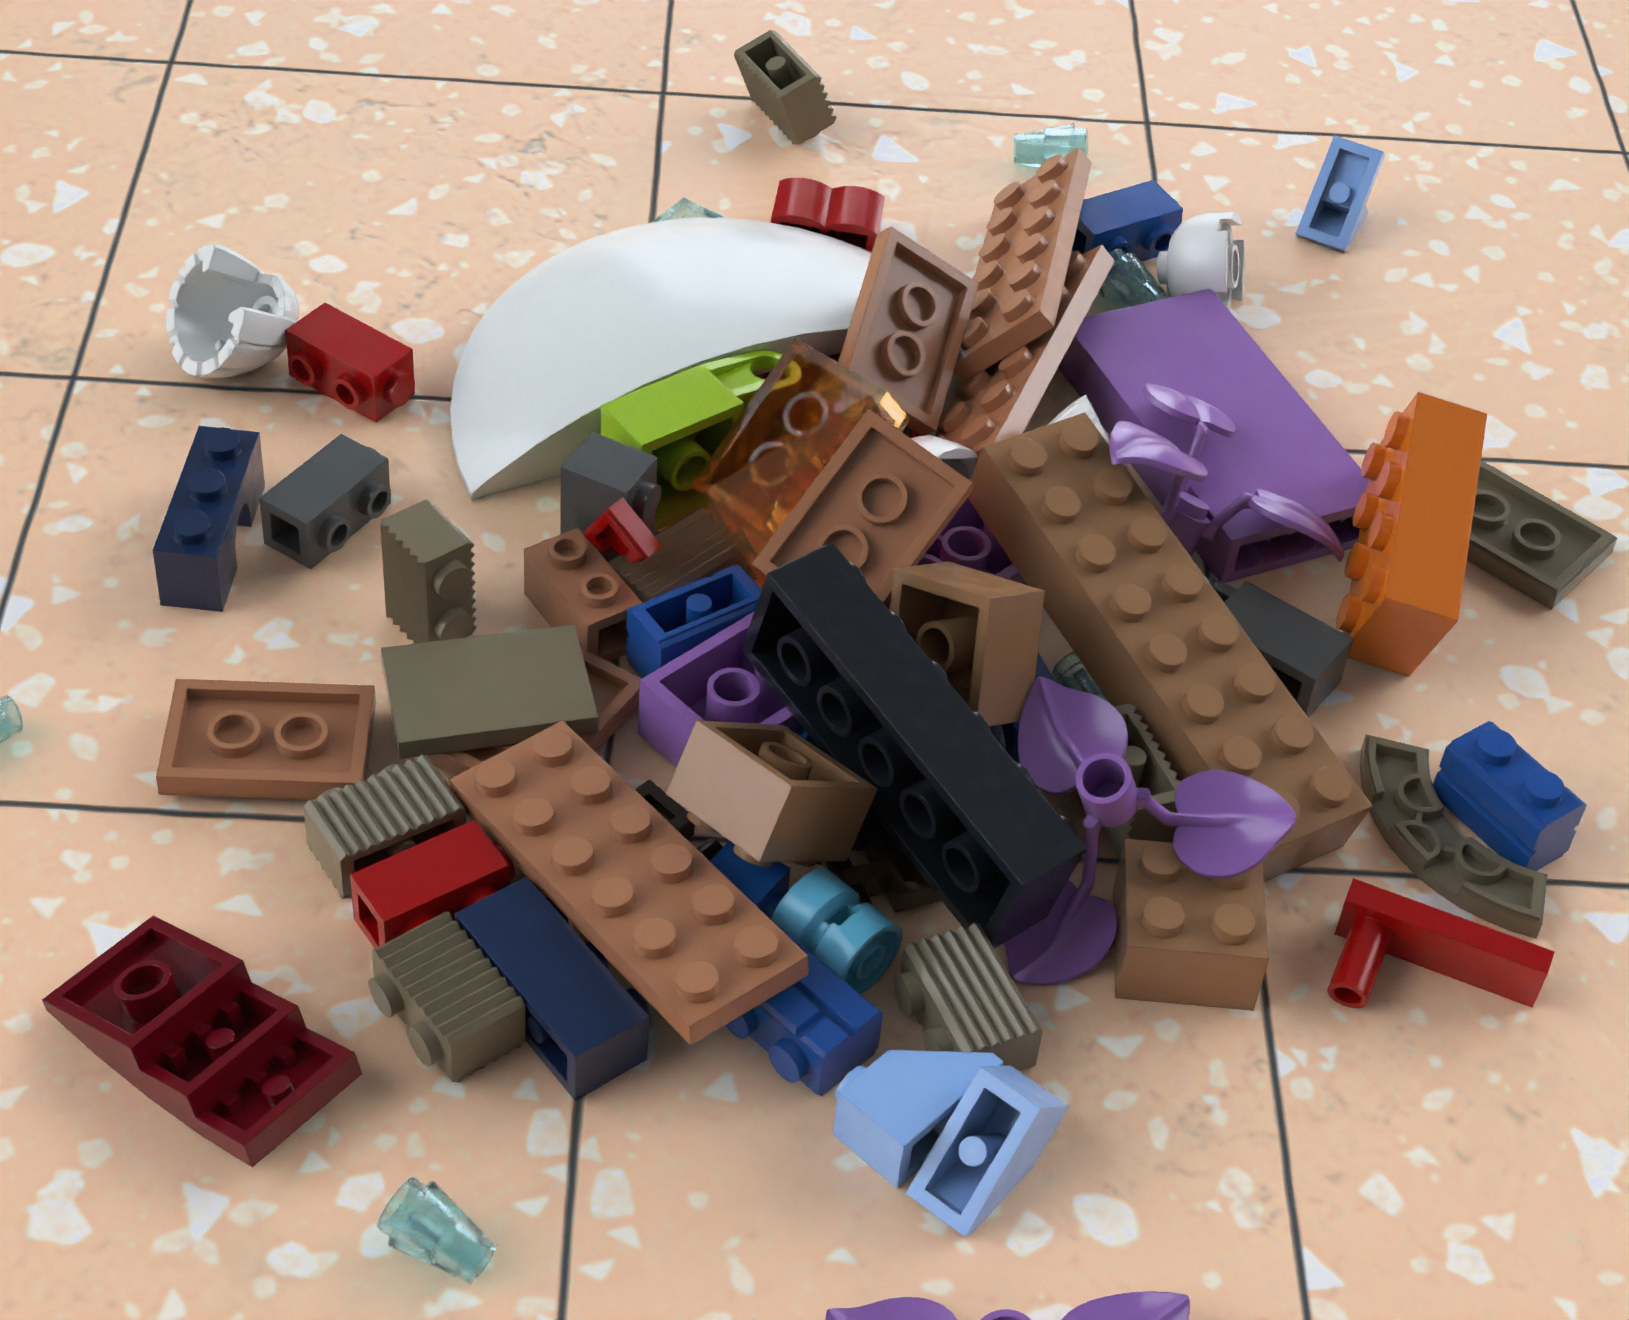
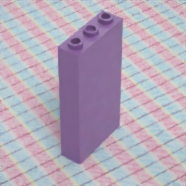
M1200 290L1084 318L1058 368L1080 397L1087 396L1102 427L1109 436L1118 421H1128L1159 434L1174 443L1178 450L1186 454L1189 453L1195 436L1192 423L1176 418L1148 401L1143 394V388L1146 383L1165 386L1185 396L1205 401L1225 413L1235 424L1236 429L1231 438L1208 429L1198 459L1207 469V476L1203 482L1191 479L1187 491L1188 494L1199 498L1210 507L1206 515L1209 521H1212L1242 493L1254 495L1257 489H1263L1296 501L1318 514L1332 528L1340 541L1343 551L1351 549L1358 542L1360 528L1353 526V516L1361 495L1366 492L1368 479L1361 476V468L1213 290ZM1131 463L1163 506L1167 499L1173 473L1147 465ZM1242 509L1218 530L1213 541L1201 537L1195 548L1217 580L1224 583L1333 554L1328 547L1317 540L1270 520L1253 509Z

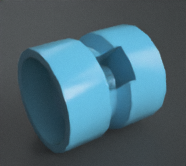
M826 868L815 869L794 884L779 902L771 918L779 928L786 931L860 994L869 990L887 971L900 949L903 938L902 928L870 903L860 904L859 894Z

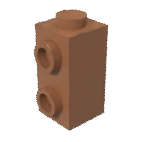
M576 528L525 548L524 594L549 625L555 627L575 624L581 648L608 662L626 655V636H629L626 630L627 609L641 604L642 601L599 551L584 537L581 530Z

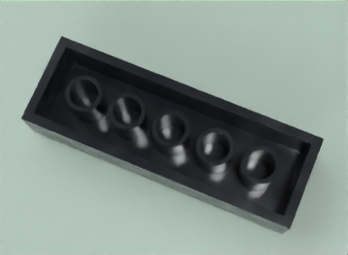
M833 542L768 572L741 649L744 655L821 751L878 788L869 811L961 926L968 928L974 922L980 924L995 949L1045 919L1087 849L1079 839L1073 824L1066 817L1057 813L1037 789L1028 770L1012 759L992 735L991 729L983 716L976 711H972L949 683L943 668L928 658L908 634L902 619L895 612L888 610L868 586L862 571L854 563L848 562Z

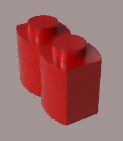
M787 178L779 181L771 223L798 227L831 236L872 253L877 234L881 229L885 196L860 186H840L832 189L828 185L813 179Z

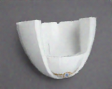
M216 244L205 245L198 249V254L193 253L185 261V267H181L178 271L181 278H175L170 289L168 301L173 307L167 308L166 314L167 334L172 337L168 341L170 345L174 346L172 354L176 362L182 365L181 369L188 374L203 378H227L262 368L282 354L287 348L285 330L296 323L299 317V304L296 293L286 281L277 275L265 274L240 254Z

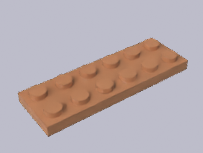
M1079 147L1064 157L1060 154L1050 157L1038 168L1035 176L1021 185L1019 182L1007 185L994 198V208L990 221L986 226L987 232L983 247L979 251L980 257L976 272L972 277L979 285L954 368V373L962 382L982 372L1055 326L1092 164Z
M1102 244L1082 255L1079 251L1071 253L1054 328L967 381H960L956 388L959 394L952 406L942 413L938 424L939 429L935 437L956 442L974 451L979 457L984 446L1024 432L1115 262Z
M563 720L449 779L450 788L466 809V814L472 820L475 819L485 834L504 849L515 865L691 1046L809 975L808 955Z

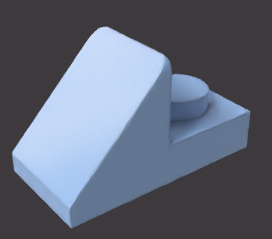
M1334 135L1295 233L1296 236L1346 252L1368 216L1369 212L1366 204L1384 161V151Z

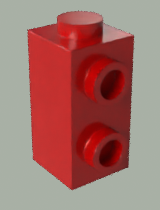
M326 302L285 330L289 375L300 383L310 386L336 400L347 409L354 410L377 423L394 409L404 405L415 394L413 349Z
M474 819L350 874L354 920L374 949L444 912H450L453 921H455V913L510 885V879L515 876L513 862L497 842H491Z

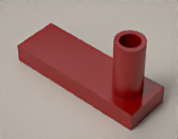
M1353 878L1334 935L1345 938L1346 941L1328 985L1327 992L1334 1001L1349 1008L1365 1007L1368 1004L1385 955L1388 954L1533 1008L1548 975L1555 951Z

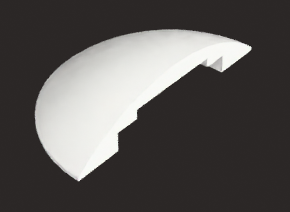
M687 218L641 224L599 235L569 247L538 264L514 282L489 307L474 328L461 354L454 377L450 407L452 445L458 470L470 499H478L560 476L561 466L581 445L584 438L588 437L591 432L601 434L602 404L698 365L754 350H770L781 353L791 359L795 365L841 353L871 252L831 236L788 225L735 218ZM760 369L753 372V374L756 376L775 370Z

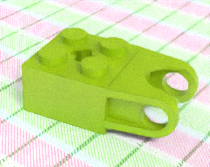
M770 350L749 351L698 365L601 405V435L657 457L656 484L661 486V498L655 511L656 531L679 521L699 508L705 510L739 495V483L779 462L788 455L792 447V429L785 425L779 417L766 413L777 402L783 400L796 385V365L791 359L781 353ZM760 369H773L782 375L770 379H761L756 377L753 372ZM758 433H771L779 439L765 444L760 442Z

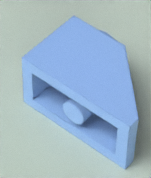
M888 1050L867 1068L860 1065L851 1070L839 1084L835 1093L837 1103L833 1135L897 1189L921 1168L980 1066H1003V1061L994 1053Z
M1011 1065L980 1066L905 1194L963 1236H970L1033 1169L1068 1110L1069 1105Z

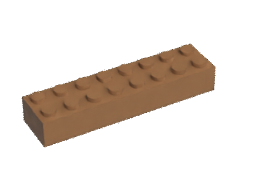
M1084 412L984 446L970 477L974 490L968 496V500L1027 585L1045 590L1043 608L1109 703L1113 706L1129 703L1137 707L1135 713L1142 715L1141 723L1148 725L1147 732L1154 734L1153 741L1160 744L1158 751L1166 753L1164 760L1172 763L1170 770L1178 772L1177 780L1182 781L1195 773L1208 770L1235 772L1268 786L1285 799L1296 814L1294 828L1262 861L1264 882L1343 847L1369 812L1372 804L1123 464L1112 465L1109 444L1087 414Z

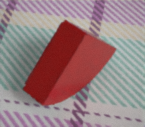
M623 497L607 508L582 533L597 550L605 554L613 550L620 555L626 556V561L630 563L642 562L663 547Z

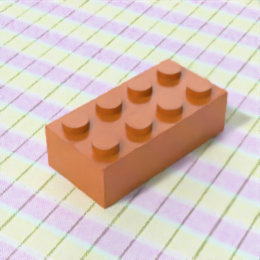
M1417 392L1403 413L1399 411L1393 413L1381 443L1373 442L1369 446L1361 467V476L1368 479L1366 492L1361 495L1353 516V526L1360 528L1358 542L1352 546L1344 570V576L1351 579L1350 591L1342 600L1336 618V629L1342 630L1344 634L1353 638L1348 658L1409 677L1458 622L1487 413Z

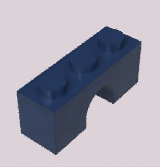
M198 427L152 550L160 605L223 612L237 572L235 550L237 526L252 527L260 503L259 498L263 495L265 489L260 432L224 427Z

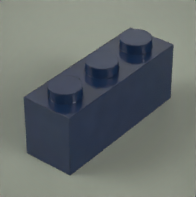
M527 876L454 914L455 921L458 922L460 929L465 930L468 938L473 939L476 948L482 950L484 957L489 958L493 967H497L500 976L506 978L509 986H513L517 996L522 997L525 1004L527 1044L575 1101L647 1060L648 1027L651 1025V1015L645 1001L634 989L629 988L625 990L611 974L604 955L590 941L583 942L569 926L568 918L547 897L545 898Z

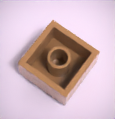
M949 561L894 568L890 611L895 612L902 619L908 634L930 660L935 661L943 668L952 687L972 711H976L983 716L989 727L1020 721L1024 703L1035 681L1045 590Z
M696 720L666 795L688 810L687 818L690 822L704 830L720 833L735 844L733 848L734 853L751 864L770 867L773 862H794L802 866L812 867L815 866L816 861L847 860L878 788L784 725Z
M1124 839L1113 887V907L1118 915V933L1114 943L1115 998L1254 1011L1269 962L1262 862L1243 875L1228 879H1212L1197 875L1185 867L1177 858L1173 843Z

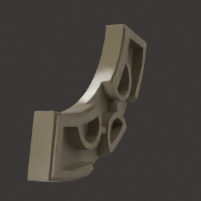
M1366 734L1360 755L1362 790L1372 804L1369 812L1376 827L1398 858L1420 880L1459 908L1509 931L1537 939L1543 924L1548 874L1513 863L1486 848L1474 838H1463L1452 827L1443 815L1445 807L1433 786L1428 762L1429 749Z

